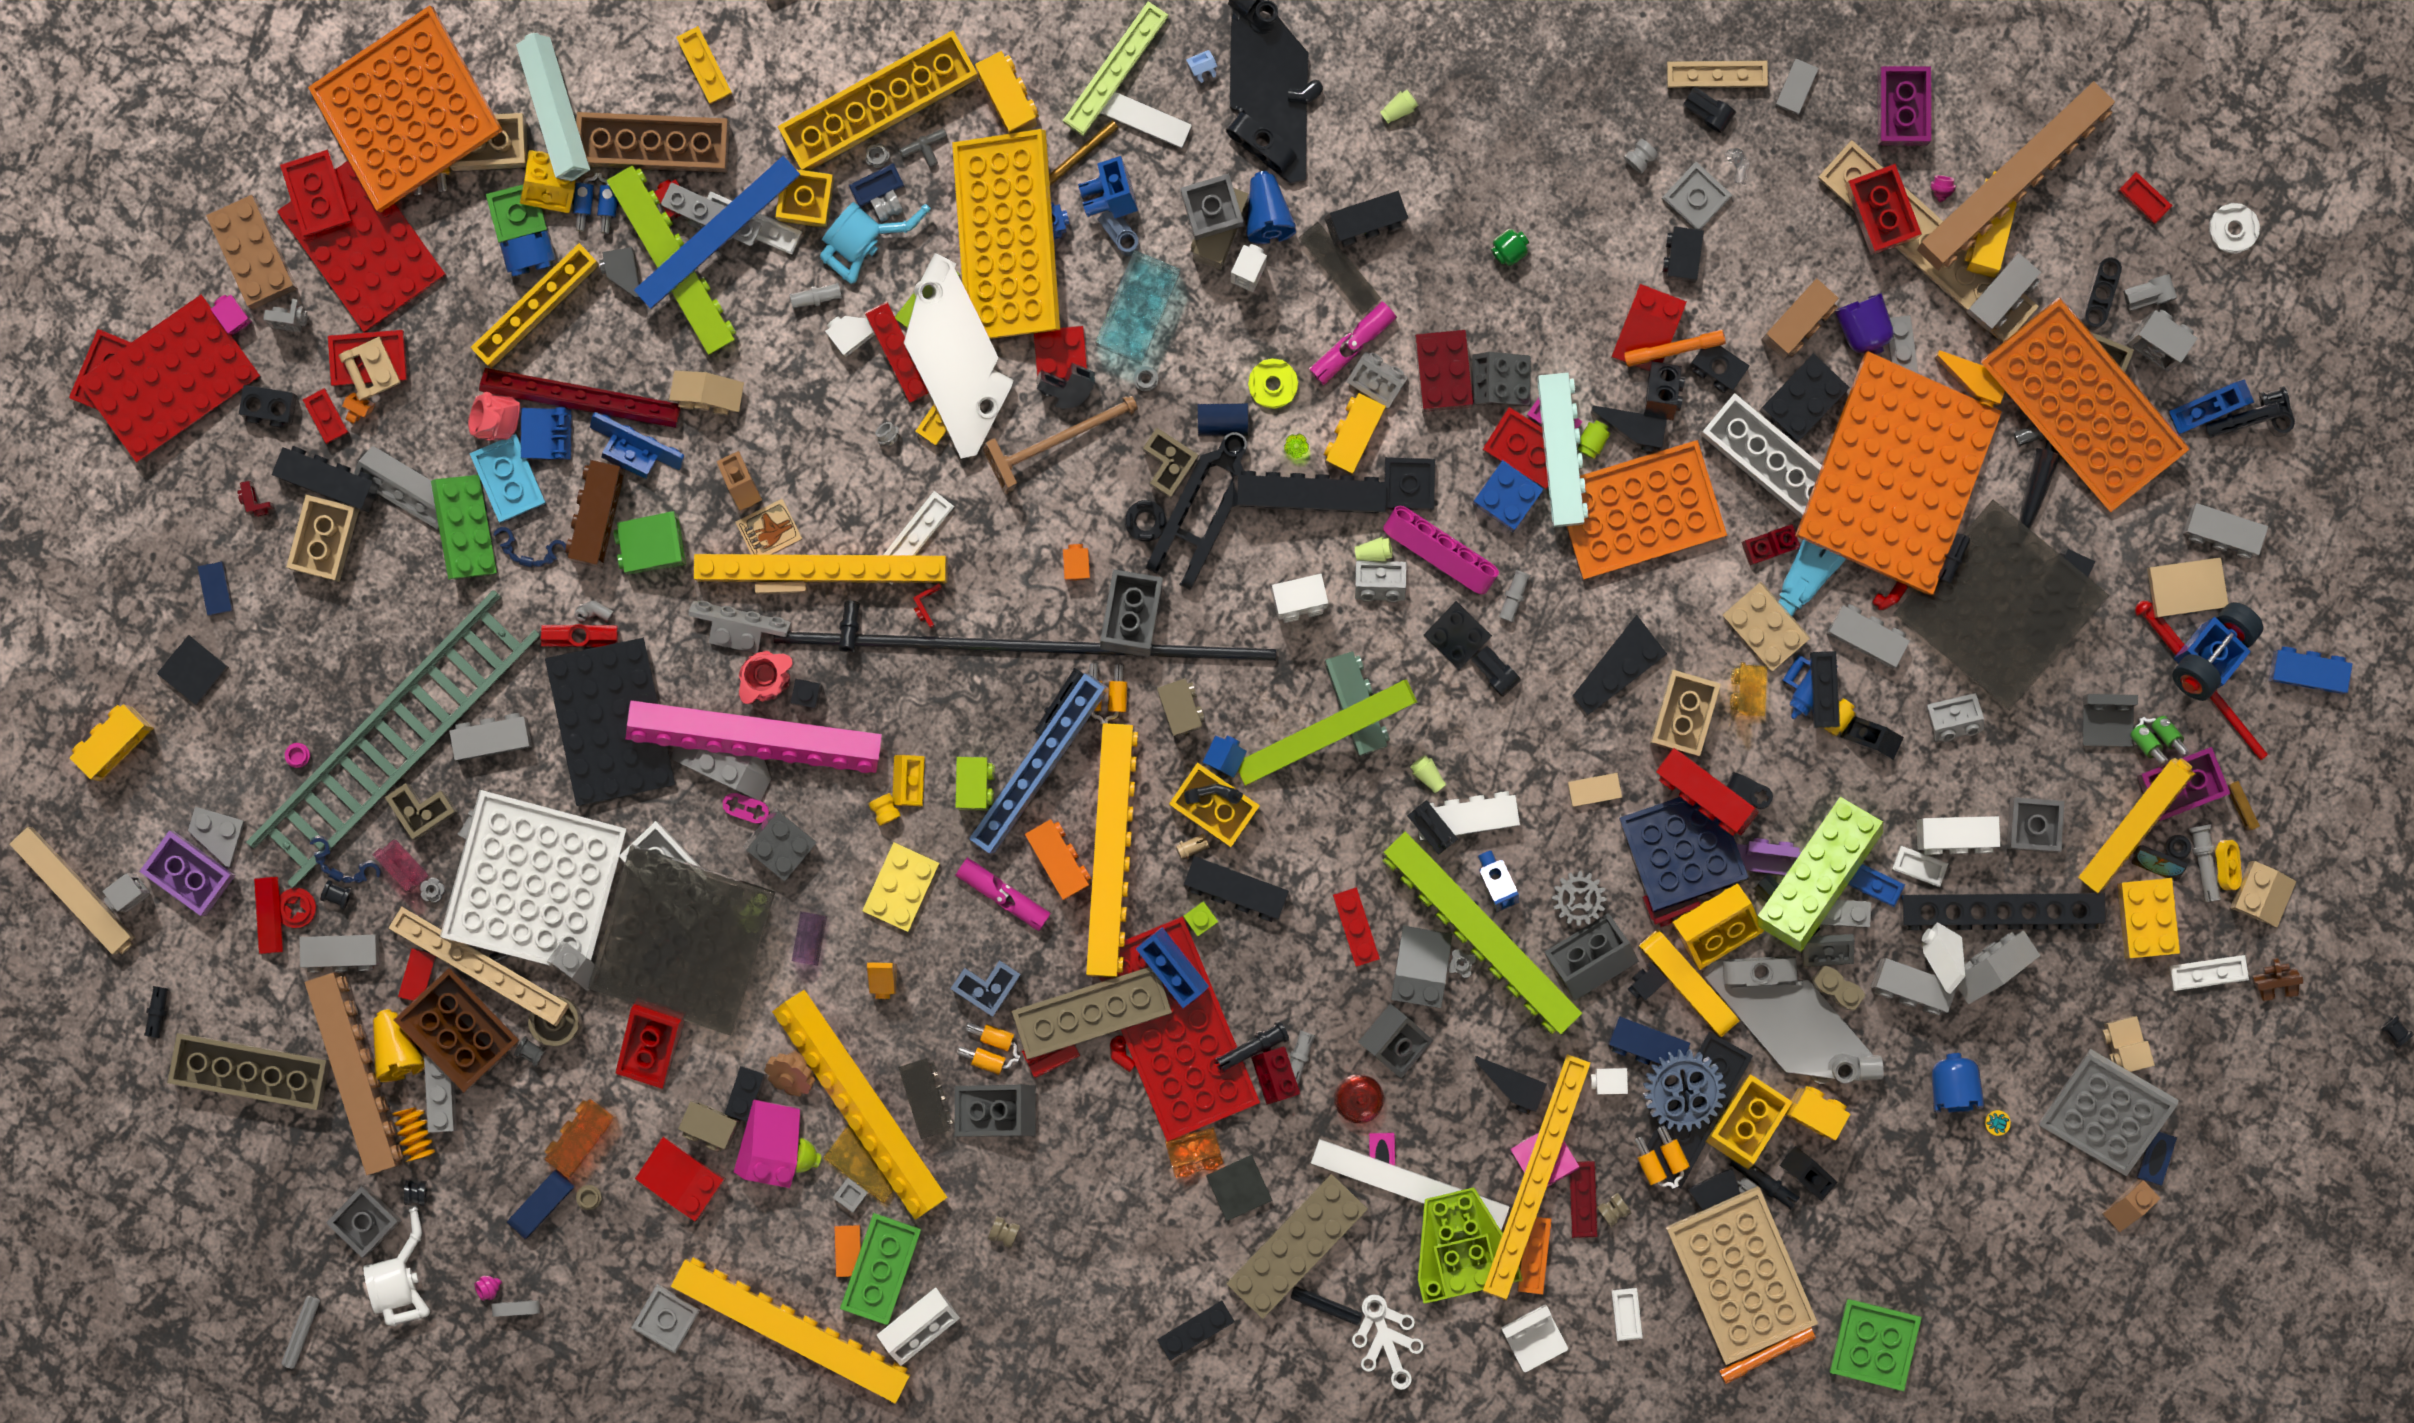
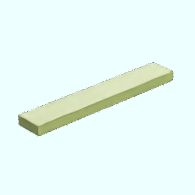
M1149 1L1146 3L1063 119L1065 125L1082 136L1086 134L1166 22L1168 14Z

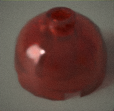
M1353 1074L1345 1077L1338 1084L1334 1092V1104L1337 1112L1345 1120L1353 1124H1365L1373 1121L1380 1114L1384 1106V1093L1381 1085L1374 1078L1366 1074Z

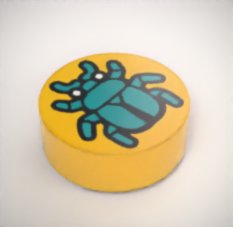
M1994 1110L1987 1114L1984 1125L1990 1134L2000 1136L2008 1132L2011 1121L2005 1112Z

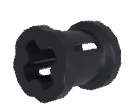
M328 880L323 888L320 900L323 902L328 900L338 904L344 910L350 900L352 889L349 887L347 889L334 885L333 881Z
M2397 1014L2380 1027L2381 1031H2385L2395 1042L2394 1046L2396 1048L2402 1046L2414 1035L2412 1031H2408L2399 1021Z

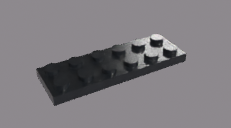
M1709 1031L1697 1053H1702V1061L1709 1057L1712 1060L1710 1065L1716 1064L1718 1066V1070L1715 1073L1721 1072L1723 1078L1718 1081L1724 1082L1726 1085L1725 1088L1719 1090L1726 1095L1725 1098L1718 1099L1723 1107L1714 1108L1717 1116L1708 1115L1709 1124L1704 1120L1700 1121V1129L1695 1124H1692L1691 1131H1688L1686 1126L1683 1125L1679 1132L1675 1124L1671 1129H1668L1666 1121L1662 1124L1658 1123L1646 1145L1649 1151H1655L1667 1176L1664 1180L1674 1184L1675 1179L1680 1176V1172L1672 1174L1660 1149V1146L1664 1145L1657 1129L1665 1126L1671 1140H1678L1690 1167L1683 1170L1684 1176L1678 1181V1188L1680 1189L1684 1185L1706 1144L1705 1141L1716 1126L1753 1057L1748 1052ZM1693 1072L1690 1076V1081L1699 1080L1701 1072ZM1683 1077V1078H1682L1683 1091H1681V1094L1683 1095L1684 1100H1685V1102H1684V1103H1685V1109H1684V1111L1687 1112V1111L1689 1110V1108H1688V1103H1687L1686 1093H1685V1092H1686V1090L1688 1089V1087H1687L1686 1084L1684 1083V1077ZM1695 1097L1692 1105L1698 1106L1702 1104L1704 1097ZM1671 1100L1667 1108L1675 1109L1679 1104V1100Z

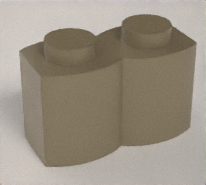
M1821 966L1811 980L1813 986L1818 991L1831 995L1839 1006L1848 1010H1856L1866 996L1858 985L1845 981L1837 970L1828 966Z

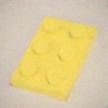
M893 842L862 911L909 932L940 863Z

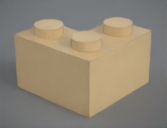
M674 371L669 400L678 402V407L693 410L694 407L708 411L709 408H714L713 413L728 415L729 411L739 412L744 382L707 372Z
M2137 1016L2104 1024L2105 1030H2102L2103 1039L2106 1045H2110L2112 1054H2109V1060L2129 1072L2155 1066L2149 1043L2143 1040Z

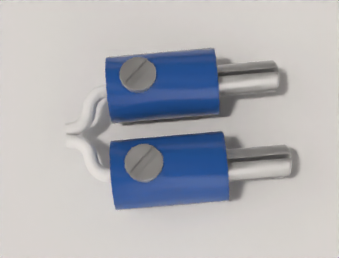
M595 173L593 177L586 178L583 183H575L572 214L577 215L576 231L584 232L586 216H591L594 185L587 184V182L594 181L598 177L600 181L607 183V185H600L597 216L602 217L601 233L609 234L611 218H616L617 198L606 181L608 179L603 178L602 173Z

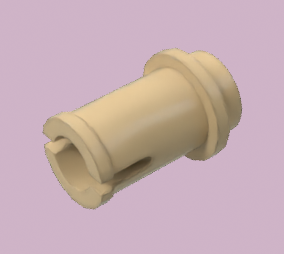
M1202 833L1184 843L1180 841V844L1176 846L1182 860L1185 858L1189 860V856L1210 848L1208 841L1205 840V835Z

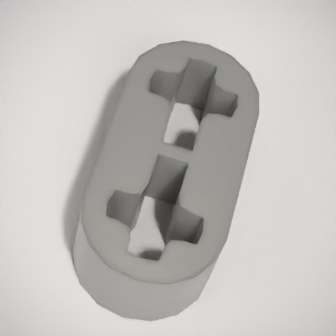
M539 1300L492 1304V1317L540 1313Z

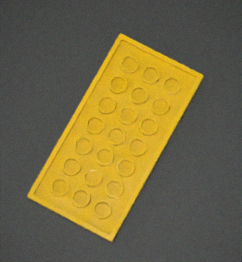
M1038 129L952 142L962 284L989 339L1060 330L1046 130Z

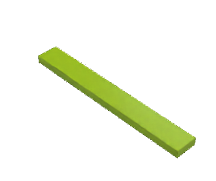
M1403 680L1245 757L1238 769L1244 785H1249L1417 703L1408 680Z

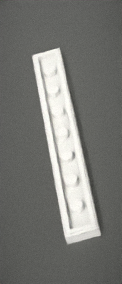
M1322 1139L1318 1140L1311 1160V1164L1424 1203L1426 1198L1462 1190ZM1480 1196L1498 1227L1502 1230L1510 1207Z

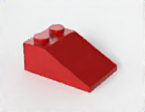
M1639 284L1611 357L1626 363L1625 352L1671 343L1687 301ZM1665 357L1635 365V367L1650 371L1652 361L1663 363Z
M639 996L630 1010L615 1074L663 1089L682 1034L687 1011Z
M664 1136L635 1177L637 1181L695 1222L699 1220L726 1180L725 1177Z

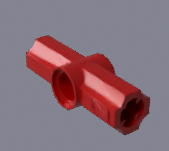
M541 625V647L584 648L618 643V625ZM579 629L584 630L587 635L586 639L581 643L573 640V633Z

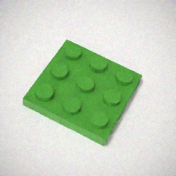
M1846 1299L1829 1373L1904 1391L1922 1317Z

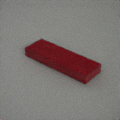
M1578 1161L1580 1169L1569 1174L1572 1238L1597 1237L1595 1161Z

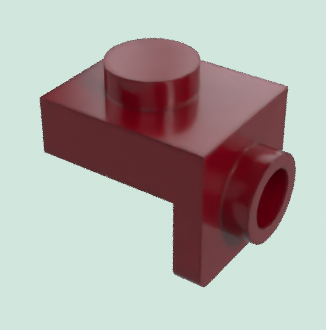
M245 481L240 483L241 489L237 490L240 504L245 505L247 513L254 514V517L268 515V510L274 509V505L271 502L258 504L253 482Z

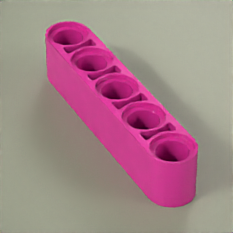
M1404 506L1395 507L1384 524V531L1391 538L1478 594H1486L1499 574L1498 569L1491 562Z

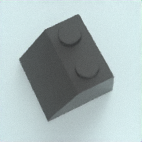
M1390 1003L1358 1043L1399 1078H1402L1432 1043L1433 1039Z

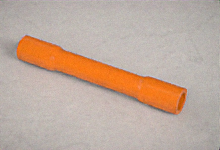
M1722 329L1701 334L1694 338L1625 352V360L1627 366L1631 367L1663 357L1724 345L1726 340Z
M1810 1327L1744 1360L1737 1361L1721 1369L1719 1372L1725 1384H1728L1779 1355L1810 1342L1816 1338Z

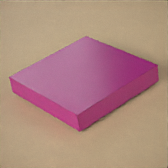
M1539 1133L1510 1149L1524 1173ZM1563 1141L1547 1187L1580 1169L1565 1141Z

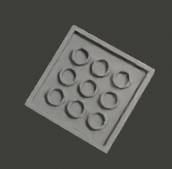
M2090 1049L2040 1120L2039 1126L2127 1176L2174 1111L2179 1100Z

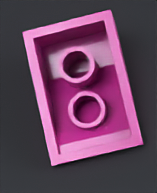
M753 1100L734 1173L748 1181L790 1188L797 1165L800 1109Z

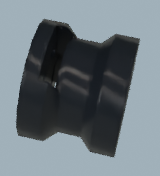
M406 1180L404 1204L418 1203L420 1206H426L428 1196L427 1181L414 1183L411 1180Z

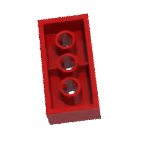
M1675 748L1672 749L1656 771L1661 776L1658 781L1671 791L1676 787L1681 791L1679 796L1690 805L1699 804L1701 806L1699 811L1712 821L1715 818L1721 821L1719 826L1732 836L1735 833L1742 836L1759 813L1754 806Z

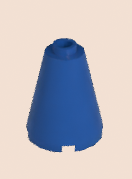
M1268 171L1257 172L1250 180L1246 231L1248 240L1256 244H1269L1270 239L1277 237L1279 242L1286 240L1296 233V224L1275 176L1269 174Z

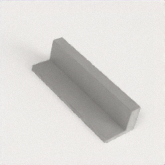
M372 446L358 461L354 474L358 475L359 472H363L373 476L372 481L380 485L377 494L438 529L439 525L431 480Z

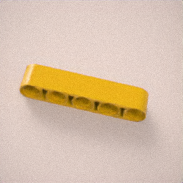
M1658 929L1639 945L1645 955L1720 1038L1740 1021Z

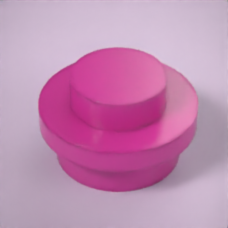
M293 743L285 751V760L291 767H304L310 760V751L302 743Z

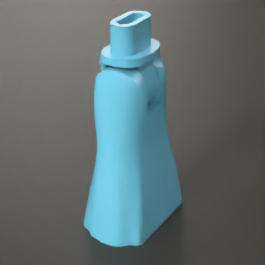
M1803 540L1783 582V593L1779 594L1781 605L1793 616L1798 608L1801 609L1802 605L1808 603L1816 595L1818 590L1843 564L1846 558Z

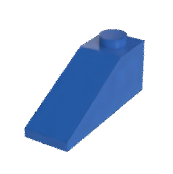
M2244 379L2169 412L2178 433L2181 434L2254 403V400Z

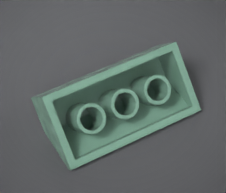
M1352 651L1325 660L1324 664L1341 710L1370 697L1369 694L1373 693L1369 680H1363L1360 672L1364 670L1360 655L1355 656ZM1379 721L1350 735L1358 757L1386 748V741L1390 740L1386 727H1380Z

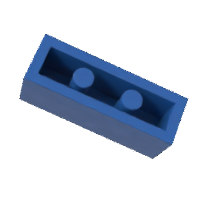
M2284 646L2281 647V650L2273 651L2268 681L2338 694L2348 693L2353 663L2346 662L2345 657L2331 655V659L2321 658V653L2306 651V655L2296 653L2297 649Z
M1163 927L1136 948L1182 1008L1200 996L1209 987Z

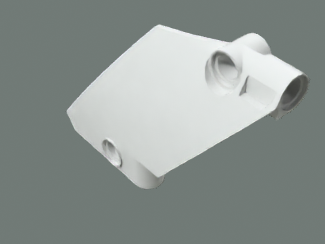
M935 253L921 281L915 286L914 294L916 299L904 339V345L941 416L959 457L965 458L977 455L1011 389L1013 379L993 369L998 356L955 270L956 263ZM926 285H930L933 293L931 297L925 299L922 295V290ZM988 399L990 409L982 413L980 404L983 400Z

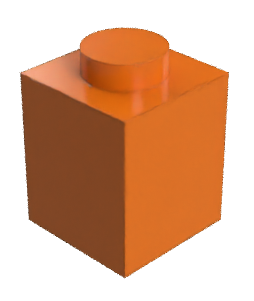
M1083 544L1068 545V549H1063L1065 581L1090 580L1088 548H1083Z

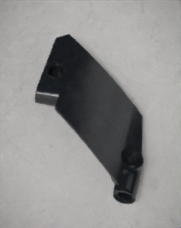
M1229 0L1228 5L1232 7L1230 108L1237 112L1238 115L1226 128V133L1290 184L1306 181L1307 103L1288 101L1289 88L1302 90L1307 85L1309 52L1278 17V8L1274 2L1269 0ZM1260 12H1268L1271 15V18H1263L1260 15ZM1262 138L1266 140L1268 145L1260 146L1256 139Z

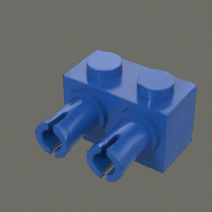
M1121 156L1097 163L1100 173L1099 177L1078 184L1083 199L1104 192V196L1083 202L1087 217L1107 210L1112 212L1114 218L1138 211L1130 176Z

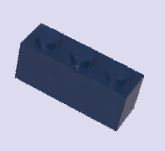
M1618 1016L1607 1045L1613 1046L1611 1051L1626 1056V1053L1629 1052L1636 1055V1061L1647 1065L1650 1064V1061L1661 1065L1659 1057L1665 1061L1669 1060L1668 1052L1673 1057H1677V1051L1680 1049L1683 1055L1686 1056L1690 1042Z

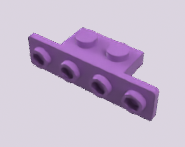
M1755 838L1753 842L1749 841L1747 845L1737 844L1745 869L1750 872L1785 876L1801 854L1799 852L1800 848L1794 847V844L1790 842H1779V845L1769 844V840Z

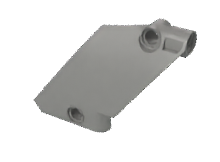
M1796 956L1716 960L1707 965L1702 972V975L1785 1072L1837 1079L1841 1083L1883 1079L1882 1057L1880 1055L1874 1056L1809 980H1797ZM1764 965L1767 968L1766 974L1760 978L1754 975L1756 967ZM1844 1064L1849 1065V1074L1839 1076V1067Z

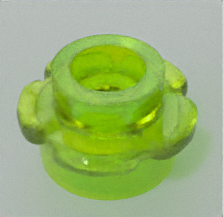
M1302 434L1289 435L1284 445L1285 452L1293 458H1301L1309 449L1306 437ZM1294 444H1298L1299 447L1295 448Z

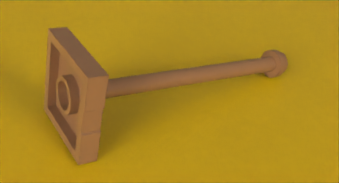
M1132 396L1123 397V403L1009 457L1007 455L1003 456L995 438L985 443L983 452L1004 494L1014 491L1017 484L1011 472L1012 466L1125 412H1129L1130 415L1134 414L1138 407Z

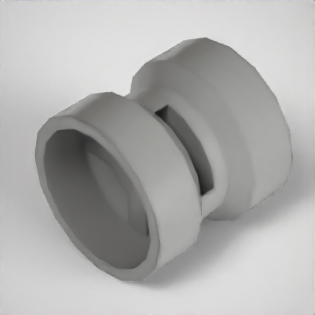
M1640 139L1636 143L1634 151H1629L1624 156V159L1633 169L1642 174L1647 169V163L1654 161L1659 154L1647 141Z
M893 190L887 192L884 198L877 197L871 200L881 223L887 221L889 216L893 214L899 215L904 212Z

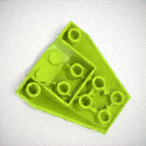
M1474 1187L1425 1199L1418 1270V1283L1423 1304L1484 1289L1503 1233ZM1520 1268L1517 1270L1513 1283L1522 1281Z

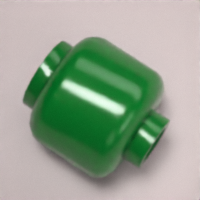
M1508 229L1492 242L1493 248H1491V251L1501 265L1505 263L1508 266H1512L1528 254L1526 245L1529 244V241L1522 231L1517 233L1513 229Z

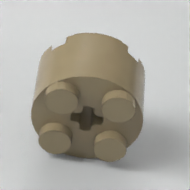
M556 996L570 1005L559 1022L558 1027L550 1025L546 1020L530 1012L528 1019L529 1030L532 1036L540 1043L547 1046H563L573 1041L579 1034L582 1027L581 1012L578 1006L566 997Z

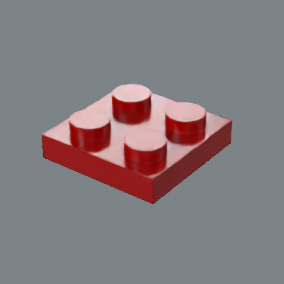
M1083 326L1063 327L1060 330L1034 333L1037 376L1040 370L1064 379L1071 363L1087 369Z

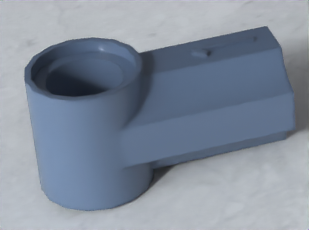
M1107 210L1097 218L1122 255L1132 256L1138 252L1140 247L1139 239L1122 216L1114 218L1112 212ZM1125 238L1135 240L1134 245L1129 249L1121 246Z

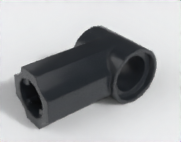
M1696 87L1693 88L1682 105L1702 118L1707 126L1718 133H1723L1736 114V111L1731 106L1720 100H1714Z
M1488 646L1471 660L1489 679L1490 685L1502 697L1521 681L1517 673L1508 664H1504Z

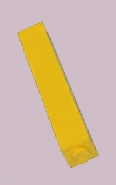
M2174 758L2169 761L2078 877L2097 893L2105 889L2195 775L2191 770L2192 766L2182 758L2179 760Z

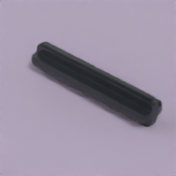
M1295 1286L1291 1293L1292 1300L1354 1325H1359L1362 1320L1363 1314L1300 1287Z

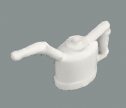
M417 1205L409 1207L412 1233H410V1237L398 1257L363 1266L373 1311L375 1314L383 1313L385 1323L388 1326H397V1324L416 1319L421 1320L430 1314L428 1306L415 1290V1283L419 1282L417 1272L412 1273L411 1268L406 1266L408 1258L417 1243L421 1241L420 1238L422 1236ZM411 1303L416 1307V1309L395 1315L393 1313L394 1308Z

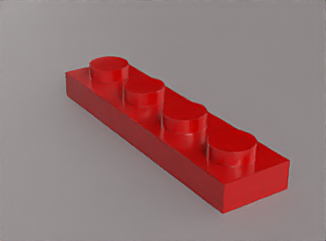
M886 301L865 312L864 314L908 402L910 403L928 394L929 392L904 345L905 336L888 302Z

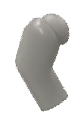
M590 601L579 605L574 615L578 621H585L597 616L608 622L614 611L596 601Z

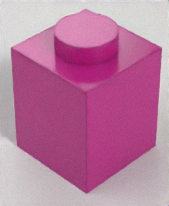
M227 295L221 296L214 302L215 306L211 308V311L231 336L252 322L237 299L232 295L228 297Z

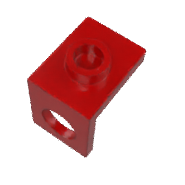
M940 583L913 598L918 606L914 608L921 622L926 620L931 629L935 625L921 600L942 589Z

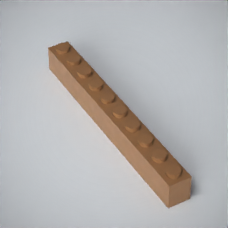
M2093 81L1921 242L1917 251L1937 271L1944 266L1949 268L1958 259L1956 255L1962 249L1966 252L1976 242L1973 238L1979 233L1983 236L1993 226L1991 222L1996 217L2001 219L2010 210L2008 206L2013 201L2018 203L2028 193L2026 189L2030 185L2035 187L2045 177L2043 173L2047 169L2052 171L2062 161L2060 157L2064 153L2070 155L2078 147L2077 141L2082 136L2087 139L2095 131L2094 125L2097 122L2101 121L2104 123L2112 115L2111 108L2115 101Z

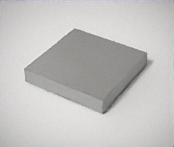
M1695 162L1661 199L1693 229L1701 230L1733 195L1698 162Z
M657 1284L631 1328L669 1351L676 1353L701 1309Z

